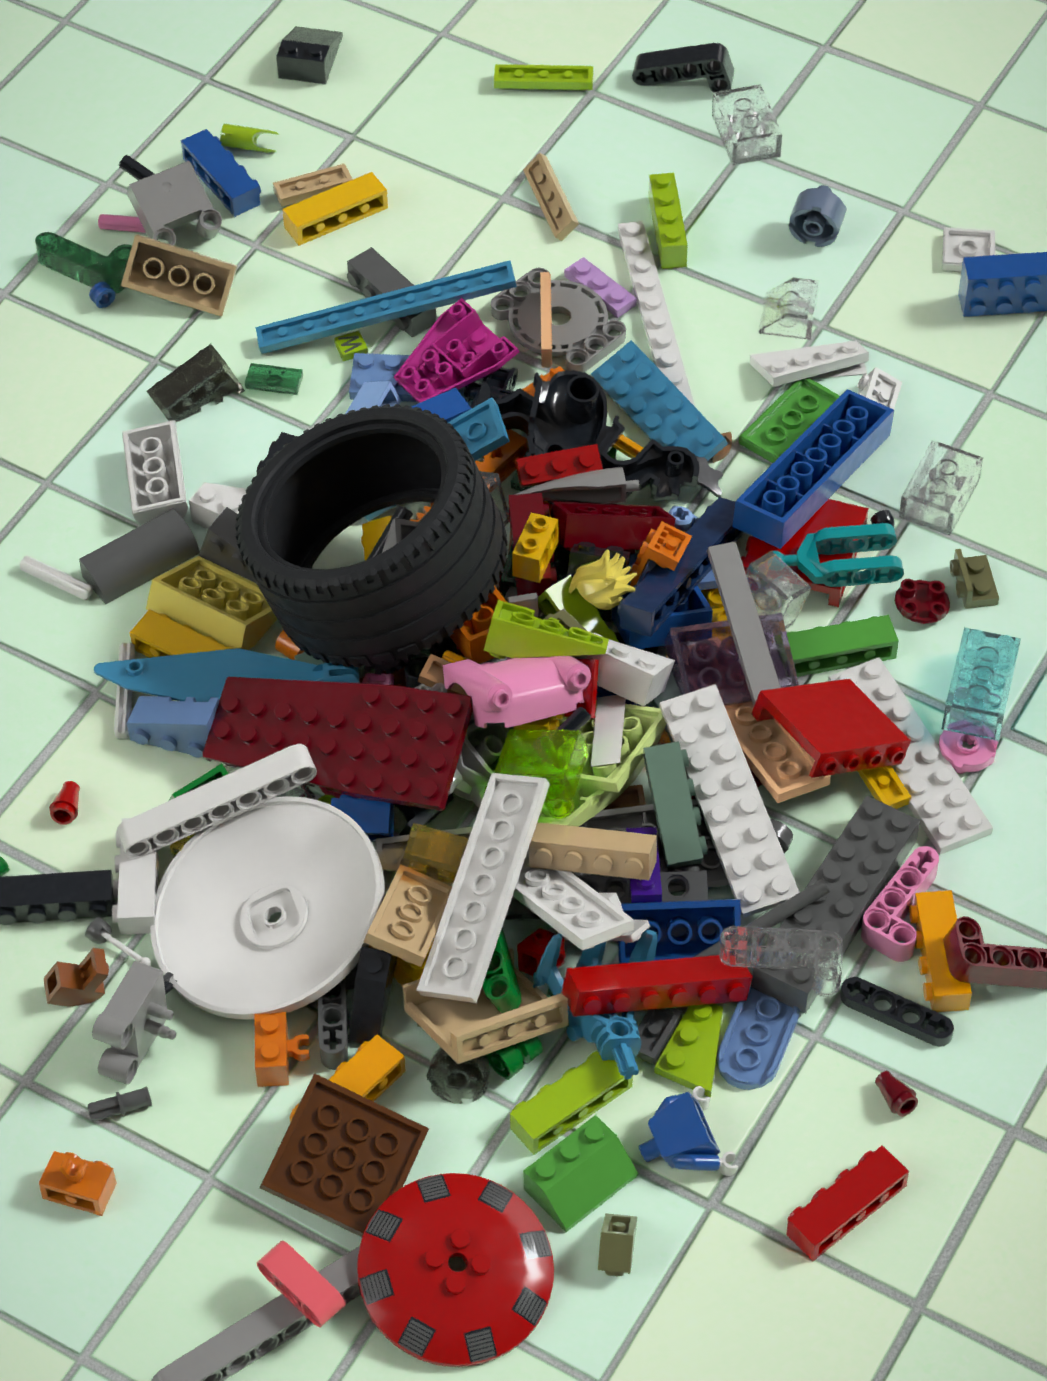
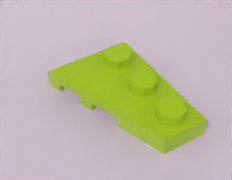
M717 1004L689 1006L657 1061L654 1073L692 1090L697 1086H701L705 1089L704 1095L711 1098L723 1007Z

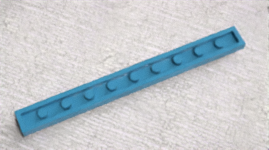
M509 260L255 327L261 354L454 304L461 298L469 300L515 288L517 284L512 263Z

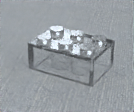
M761 84L713 92L712 117L732 165L781 157L782 132Z
M932 440L901 496L899 518L951 536L980 481L984 457Z

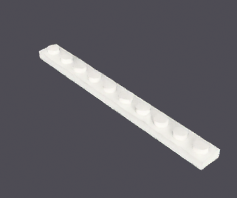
M642 220L619 223L618 234L653 362L695 406L644 222Z

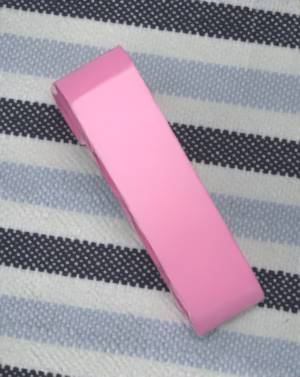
M921 846L915 849L863 915L861 928L863 942L897 962L908 961L914 954L916 931L913 926L903 920L909 914V905H914L915 893L926 892L935 881L939 863V855L935 849L929 846Z

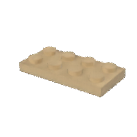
M400 864L366 934L364 943L421 967L436 935L452 886Z

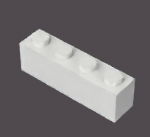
M121 818V823L129 818ZM116 830V848H120V855H115L114 857L115 873H119V880L113 881L114 898H118V904L112 905L113 923H118L120 935L151 934L150 926L155 925L154 911L159 881L160 849L140 858H128Z

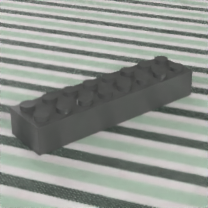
M865 797L806 886L808 888L822 879L830 892L782 922L753 966L751 982L753 989L776 998L792 1008L796 1006L800 1009V1012L806 1014L861 929L865 911L897 873L917 842L920 825L919 819L874 798Z

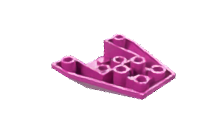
M461 298L440 315L393 378L420 403L453 388L459 390L495 373L520 351L505 336L497 337L483 324L476 310Z

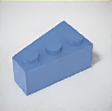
M139 696L127 721L129 738L131 741L141 745L148 744L161 747L167 751L190 754L196 758L203 757V750L216 714L219 698L211 697L209 702H196L195 697H186L185 701H172L171 697Z

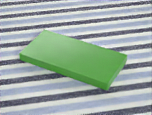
M810 378L798 380L739 436L738 443L769 462L774 463L840 395Z

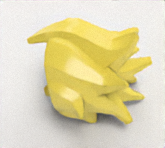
M607 549L599 560L581 565L576 570L568 592L571 594L577 588L581 596L596 608L609 610L619 605L623 599L621 597L623 594L635 592V588L627 584L637 573L625 575L631 569L630 566L622 569L625 558L622 556L619 559L620 554L616 553L610 560V553Z

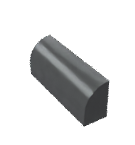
M173 508L79 558L82 577L88 584L93 586L94 592L106 605L199 554L200 550L191 529Z

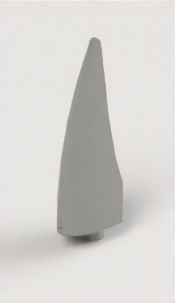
M616 467L555 479L517 494L542 493L543 501L599 504L626 502V492L639 491V480L626 481L623 468Z

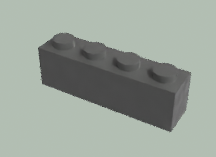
M372 247L347 261V279L353 287H357L364 294L365 298L414 286ZM436 308L393 319V321L400 330H404L413 338L433 326L437 321Z

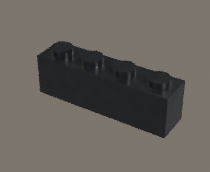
M112 870L0 877V924L11 925L22 922L41 923L52 920L72 921L82 918L112 917V905H115Z

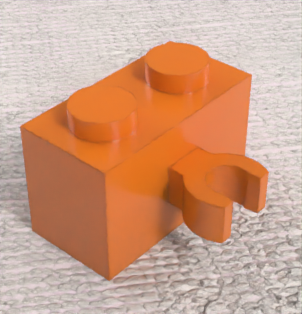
M286 1012L255 1014V1072L258 1087L289 1085V1057H294L298 1061L310 1059L308 1049H298L300 1046L310 1045L308 1035L301 1034L288 1040Z
M53 1151L39 1181L43 1199L100 1216L103 1215L117 1184L114 1169L107 1163L102 1161L91 1162L81 1159L78 1155L71 1152L60 1153L57 1151Z

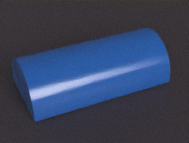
M740 899L621 903L624 913L634 920H648L650 927L646 930L656 932L658 940L654 961L694 957L741 928ZM638 940L631 943L617 941L619 964L629 962ZM742 946L729 954L739 953L742 958Z

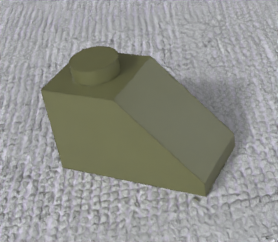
M605 1213L600 1236L598 1270L605 1271V1274L610 1276H623L624 1273L630 1274L638 1216Z

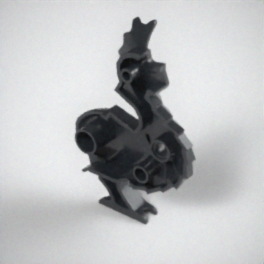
M575 370L557 372L550 381H542L537 372L534 374L533 381L535 388L534 396H531L522 389H518L504 399L495 400L505 429H519L526 433L528 453H525V457L597 444L603 469L622 467L626 481L639 480V491L649 485L651 490L650 499L654 501L666 499L678 501L680 488L685 486L696 487L699 485L716 497H721L722 495L718 481L722 479L723 473L711 468L706 458L695 456L687 448L678 446L663 447L652 439L630 460L619 461L611 458L608 452L623 434L625 427L619 422L620 416L615 415L611 427L606 426L608 413L607 397L596 379L586 372ZM483 381L477 405L490 399V388ZM632 491V492H626V499H627L634 491ZM547 501V502H549L550 504H552V502H566V501Z

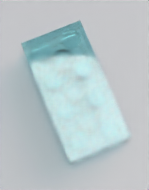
M964 627L945 704L942 730L996 741L1000 740L1021 638Z

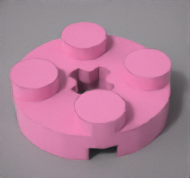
M962 718L954 720L944 727L938 746L944 758L950 762L958 774L977 772L993 764L998 741L996 734L988 725L983 723L981 726L973 723L974 719ZM963 742H967L969 745H975L971 749L962 747Z

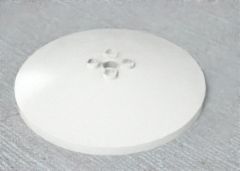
M274 797L198 831L171 861L156 892L155 925L150 926L153 951L160 969L164 975L167 972L173 973V977H171L169 982L173 984V987L187 1001L206 1012L221 1017L250 1020L255 1019V1014L289 1013L308 1005L341 982L359 962L361 948L369 947V944L364 943V939L385 896L384 875L379 856L368 836L350 816L330 804L304 797ZM274 913H282L278 921L269 922L270 917Z

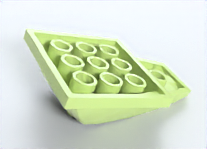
M625 704L620 763L591 767L595 719L592 718L557 751L560 771L530 753L526 748L512 766L513 774L546 778L550 784L538 822L579 827L615 801L635 781L644 768L643 749L657 746L666 726L665 719L660 708ZM563 717V719H558V720H559V726H560L568 717Z

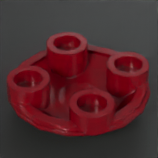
M909 578L904 579L895 594L894 601L897 610L903 617L912 622L921 624L936 623L944 619L949 613L950 600L945 592V585L941 581L933 580L930 582Z

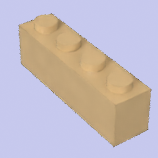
M537 822L529 845V867L650 880L657 862V835Z

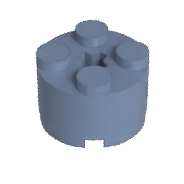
M820 185L818 188L803 190L798 194L790 214L789 231L798 241L804 244L807 241L815 242L816 247L831 245L839 234L847 207L836 194L832 193L831 188L828 186Z

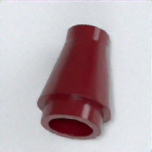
M883 1071L876 1077L875 1084L879 1087L892 1113L902 1117L915 1110L918 1105L916 1092L893 1076L890 1071Z

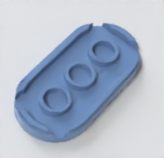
M752 986L749 989L747 1001H738L717 1052V1066L720 1075L730 1085L745 1090L762 1088L775 1078L797 1025L800 1012L798 1007L793 1006L792 1008L776 998L753 989Z

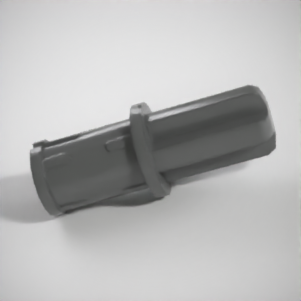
M146 1086L124 1094L116 1092V1096L89 1103L88 1113L90 1119L97 1121L119 1114L124 1117L126 1112L148 1106L151 1107L152 1102L148 1088Z

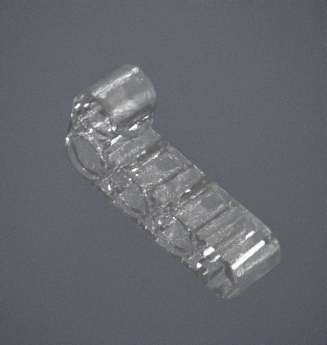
M730 926L721 933L719 956L724 964L733 967L812 970V987L816 994L822 997H832L839 992L842 977L843 943L842 938L836 932L829 930Z

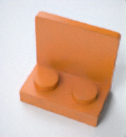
M662 521L657 530L651 528L637 555L638 558L629 574L637 573L629 586L634 587L637 585L649 560L656 562L660 567L675 571L692 536Z

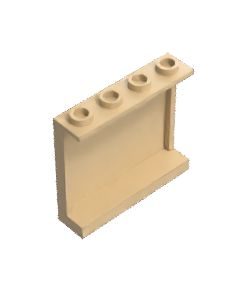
M512 948L509 949L522 998L521 1004L517 1009L505 1013L498 1011L484 993L483 985L477 1003L421 996L417 991L420 979L403 985L405 1012L457 1064L568 1026L567 998L561 993L547 997L539 988H533V983L515 967L514 950Z

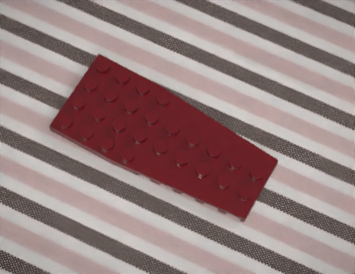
M227 677L202 756L208 762L214 760L225 763L229 767L236 768L238 766L243 768L287 747L303 744L307 747L317 770L316 776L303 785L311 787L317 785L325 787L328 791L361 799L444 811L473 711L472 696L394 685Z

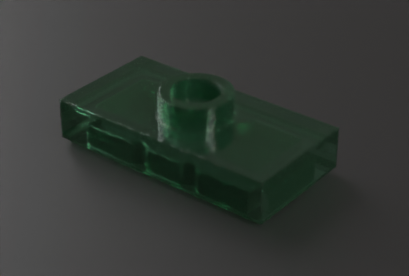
M251 363L245 380V389L298 395L303 379V369Z

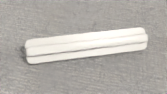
M28 555L20 560L21 571L72 595L88 600L93 594L92 585Z

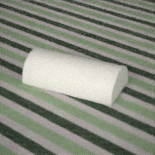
M175 420L123 431L122 437L131 509L134 519L143 525L173 508L184 518L188 511Z

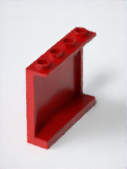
M828 499L781 549L749 535L745 548L747 555L746 557L741 556L747 578L751 575L829 594L828 605L839 608L846 586L829 587L825 584H815L798 569V566H787L777 573L770 572L764 566V558L771 551H779L784 555L797 554L806 535L816 533L823 528L866 525L869 508ZM858 552L830 555L818 554L819 562L823 563L831 560L856 558Z
M851 679L761 690L751 713L757 721L776 719L815 760L809 774L811 778L902 764L911 742Z

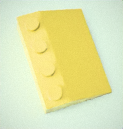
M200 556L152 579L146 610L151 609L159 614H166L171 620L181 625H188L195 632L205 637L210 636L214 638L219 644L228 648L245 650L254 647L277 620L256 583Z

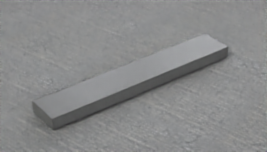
M736 542L710 546L707 549L708 557L754 706L761 690L780 688V684Z

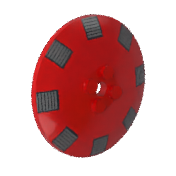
M445 1173L427 1176L405 1185L387 1198L376 1210L364 1231L360 1243L357 1277L360 1295L370 1318L380 1332L396 1347L419 1360L431 1364L448 1367H467L484 1364L506 1355L518 1347L533 1332L542 1319L550 1300L554 1281V1262L550 1242L541 1222L531 1208L515 1193L492 1180L480 1176ZM452 1257H461L466 1262V1268L461 1272H455L449 1267L448 1260Z

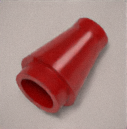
M64 782L61 790L49 806L50 816L58 824H70L78 816L80 786L76 782Z

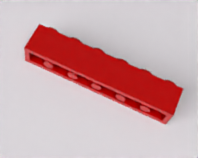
M739 953L574 967L566 969L561 993L567 998L568 1006L574 1017L747 1000L752 975Z

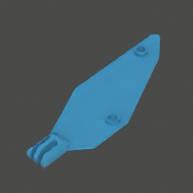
M240 648L104 662L94 666V673L125 689L155 696L171 697L172 700L185 701L186 697H195L196 702H209L211 697L219 698L220 700L227 677L360 683L358 667L353 665L349 667H343L342 664L336 666L332 663L315 665Z

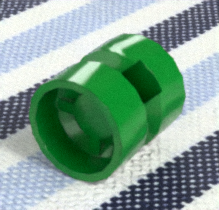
M537 1036L485 1055V1058L498 1075L509 1080L524 1068V1063L529 1064L541 1054L543 1047Z

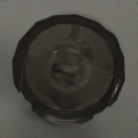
M440 1047L434 1052L426 1075L427 1080L429 1079L432 1092L442 1100L455 1104H462L461 1098H473L472 1102L480 1099L486 1093L490 1081L488 1058L486 1055L457 1064Z

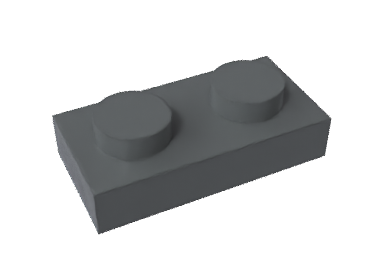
M674 1007L648 1010L638 1026L641 1048L635 1057L654 1065L681 1021L683 1011Z

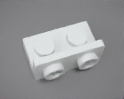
M875 367L868 375L866 373L862 375L857 384V388H859L857 394L894 409L903 382Z

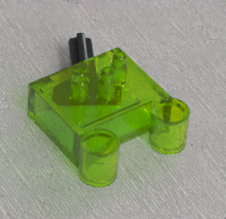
M579 707L556 730L509 729L494 773L546 778L550 786L544 804L550 816L555 819L568 817L575 808L573 799L589 752V747L579 729L590 720V714L583 707Z

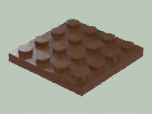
M314 1073L259 1188L363 1237L364 1231L376 1210L387 1198L404 1186L429 1128Z

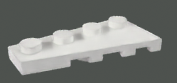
M858 341L750 354V365L773 387L869 361V352Z

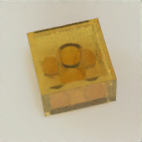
M413 823L403 856L404 863L408 865V868L426 875L427 871L436 873L439 880L453 884L469 839Z

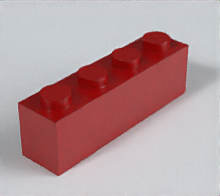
M883 1145L874 1152L871 1150L866 1152L854 1168L842 1171L835 1179V1183L827 1189L825 1187L821 1188L814 1194L810 1203L803 1208L799 1206L790 1213L787 1219L786 1235L812 1261L816 1260L907 1187L909 1170Z

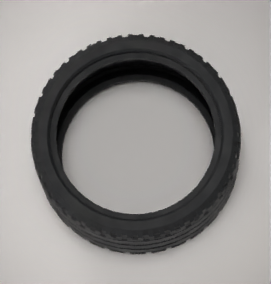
M386 404L382 407L375 405L371 408L363 407L358 411L351 410L344 415L343 413L338 414L333 419L330 417L325 422L314 425V428L306 429L302 435L294 437L293 441L283 445V449L276 451L273 454L274 457L265 462L266 465L260 468L258 475L251 480L252 484L245 490L246 494L241 499L242 504L238 507L239 513L236 515L237 523L235 524L237 546L247 569L283 630L301 651H304L309 656L312 655L316 660L321 659L324 663L331 662L336 666L340 664L343 667L351 665L354 667H361L362 665L372 667L373 664H378V666L384 665L385 662L393 663L400 658L406 659L409 655L419 654L425 648L426 650L432 648L431 645L435 643L439 644L446 636L450 637L453 635V631L464 626L463 623L470 621L473 618V614L481 609L482 603L487 602L489 599L488 595L494 592V585L498 584L500 580L499 575L503 573V565L506 564L505 556L508 553L506 547L508 546L505 526L500 511L467 445L458 431L444 418H440L436 413L432 414L429 410L422 411L419 407L412 408L409 405L401 407L399 404L394 406ZM414 502L434 503L428 514L410 534L383 553L346 567L312 569L326 546L343 530L363 517L399 504Z

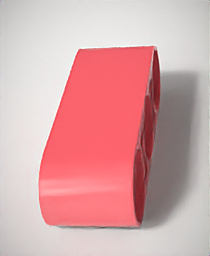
M280 1241L256 1262L262 1275L317 1327H322L346 1305L337 1289L285 1241Z

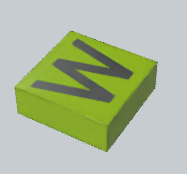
M359 330L334 337L335 346L343 362L353 359L354 353L368 354V348Z

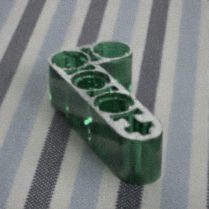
M43 232L36 236L35 246L38 261L41 265L89 287H93L99 282H107L116 294L125 288L121 286L132 245H119L106 257L52 232Z

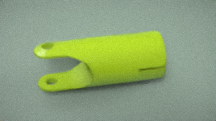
M223 124L221 133L224 134H220L222 146L266 153L276 152V150L258 147L257 139L264 133L279 135V133L260 128Z

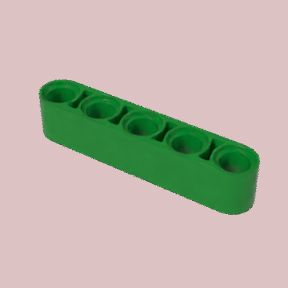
M503 927L483 982L484 993L501 1013L517 1009L522 1001Z

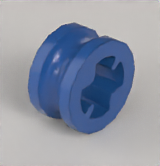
M107 282L95 284L89 292V298L98 308L108 307L116 297L115 291L110 288Z

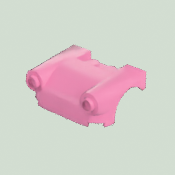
M572 656L507 657L505 661L497 663L486 662L481 665L466 659L443 665L445 688L450 689L457 683L465 690L468 696H472L475 725L481 728H486L487 723L503 722L504 727L508 728L576 710L578 702L584 703L583 689L588 686L591 679L590 669Z

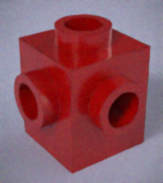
M539 928L517 945L519 971L533 976V973L538 969L548 942L556 934ZM562 937L560 953L556 964L557 968H560L565 963L564 937Z

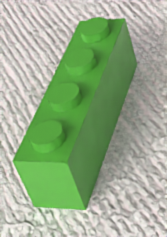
M889 615L872 616L868 619L852 622L845 621L840 624L824 627L818 626L813 629L797 632L791 631L778 635L777 654L785 677L789 679L853 667L878 657L882 661L896 659L899 640Z

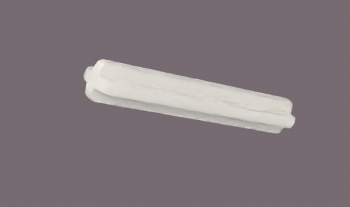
M131 642L121 643L118 661L135 659V645ZM117 685L114 733L117 739H128L127 721L132 713L133 691Z

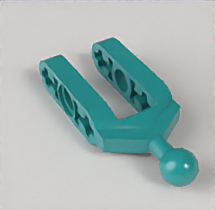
M888 523L823 528L816 533L807 534L797 554L784 555L779 551H771L764 558V566L770 572L777 573L782 571L784 567L798 566V569L815 584H825L829 587L891 583L900 580L904 575L902 560L892 555L819 562L818 554L868 552L892 548L896 545L897 538L895 528Z

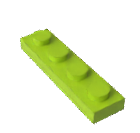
M495 64L494 88L593 90V66Z

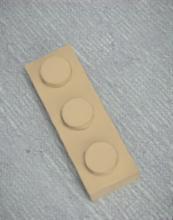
M344 163L274 182L273 190L282 207L303 201L353 179Z

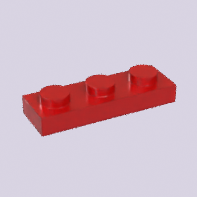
M597 444L517 458L515 460L521 488L540 485L574 474L603 469Z

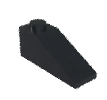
M368 947L361 948L355 978L348 1042L362 1044L365 1041H370L377 1034L380 1037L382 1036L397 956L383 950Z

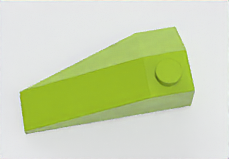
M498 600L484 651L500 659H505L506 657L531 658L606 654L609 639L578 627H571L569 630L565 629L558 619L550 617L542 620L534 617L535 611L532 609Z

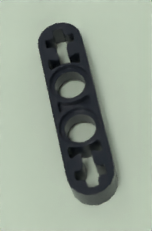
M850 977L842 983L840 998L847 1007L937 1047L945 1046L952 1040L954 1025L947 1016L859 977ZM855 989L860 991V993H856L855 996H851L849 994L850 992H853ZM868 995H871L869 1003H866L865 999H868ZM878 1000H885L890 1003L891 1008L882 1011L877 1009L874 1003ZM905 1013H915L919 1017V1021L907 1023L902 1016ZM928 1020V1024L926 1023V1027L923 1029L924 1021ZM939 1027L944 1028V1031H941L940 1034L934 1033V1030H937Z

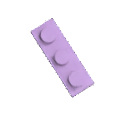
M584 257L564 269L565 278L594 290L604 301L607 310L617 318L637 305V298Z

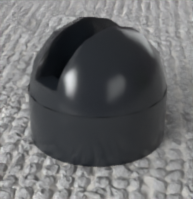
M890 510L879 511L870 519L872 524L888 523L893 527L895 524Z

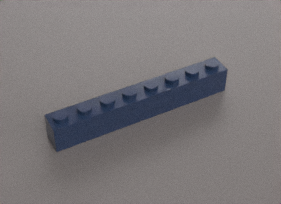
M718 497L711 506L709 505L706 508L705 513L694 521L693 526L688 531H685L692 538L675 571L656 564L651 571L645 574L644 579L634 586L635 592H631L625 599L623 598L620 601L617 610L618 615H620V628L649 637L658 630L712 569L707 553L708 547L736 542L744 534L743 531L732 527L735 501Z

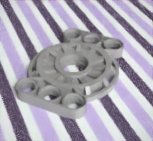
M540 267L524 274L516 280L517 287L501 291L492 298L490 303L491 315L497 320H508L509 328L514 338L523 347L538 354H541L540 283L533 282V279L540 278V272H549L547 269ZM551 280V315L559 313L571 318L563 325L552 324V356H566L567 370L586 372L625 342L626 326L618 320L608 321L607 307L594 290L573 281ZM518 291H524L527 293V295L519 297L516 296L515 293ZM503 304L507 305L509 308L506 310H498L496 307L498 305ZM598 305L603 313H598ZM612 330H617L621 334L618 336H611L608 334V332ZM593 344H599L602 346V348L599 350H593L590 348V346ZM574 358H581L584 360V362L581 364H574L571 362V360Z

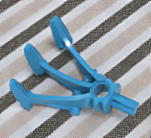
M646 930L641 934L642 936L633 949L628 963L654 961L658 940L656 932ZM556 934L550 939L538 969L533 973V988L548 984L553 995L562 992L564 983L556 966L562 943V934ZM606 941L595 945L593 948L583 950L576 967L602 965ZM568 1006L569 1027H567L566 1032L571 1041L584 1038L588 1043L594 1042L601 1059L615 1060L620 1075H624L625 1079H631L632 1075H638L639 1069L634 1057L640 1051L641 1038L637 1023L633 1019L635 1011L622 1012L621 1016H618L616 1013L574 1017Z

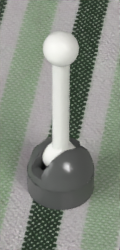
M97 917L90 923L85 932L86 938L97 944H103L108 941L136 961L151 966V960L148 957H141L111 936V926L105 920Z

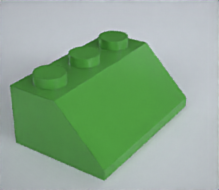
M594 1115L523 1170L524 1190L565 1232H568L638 1176V1172L618 1136L597 1115Z

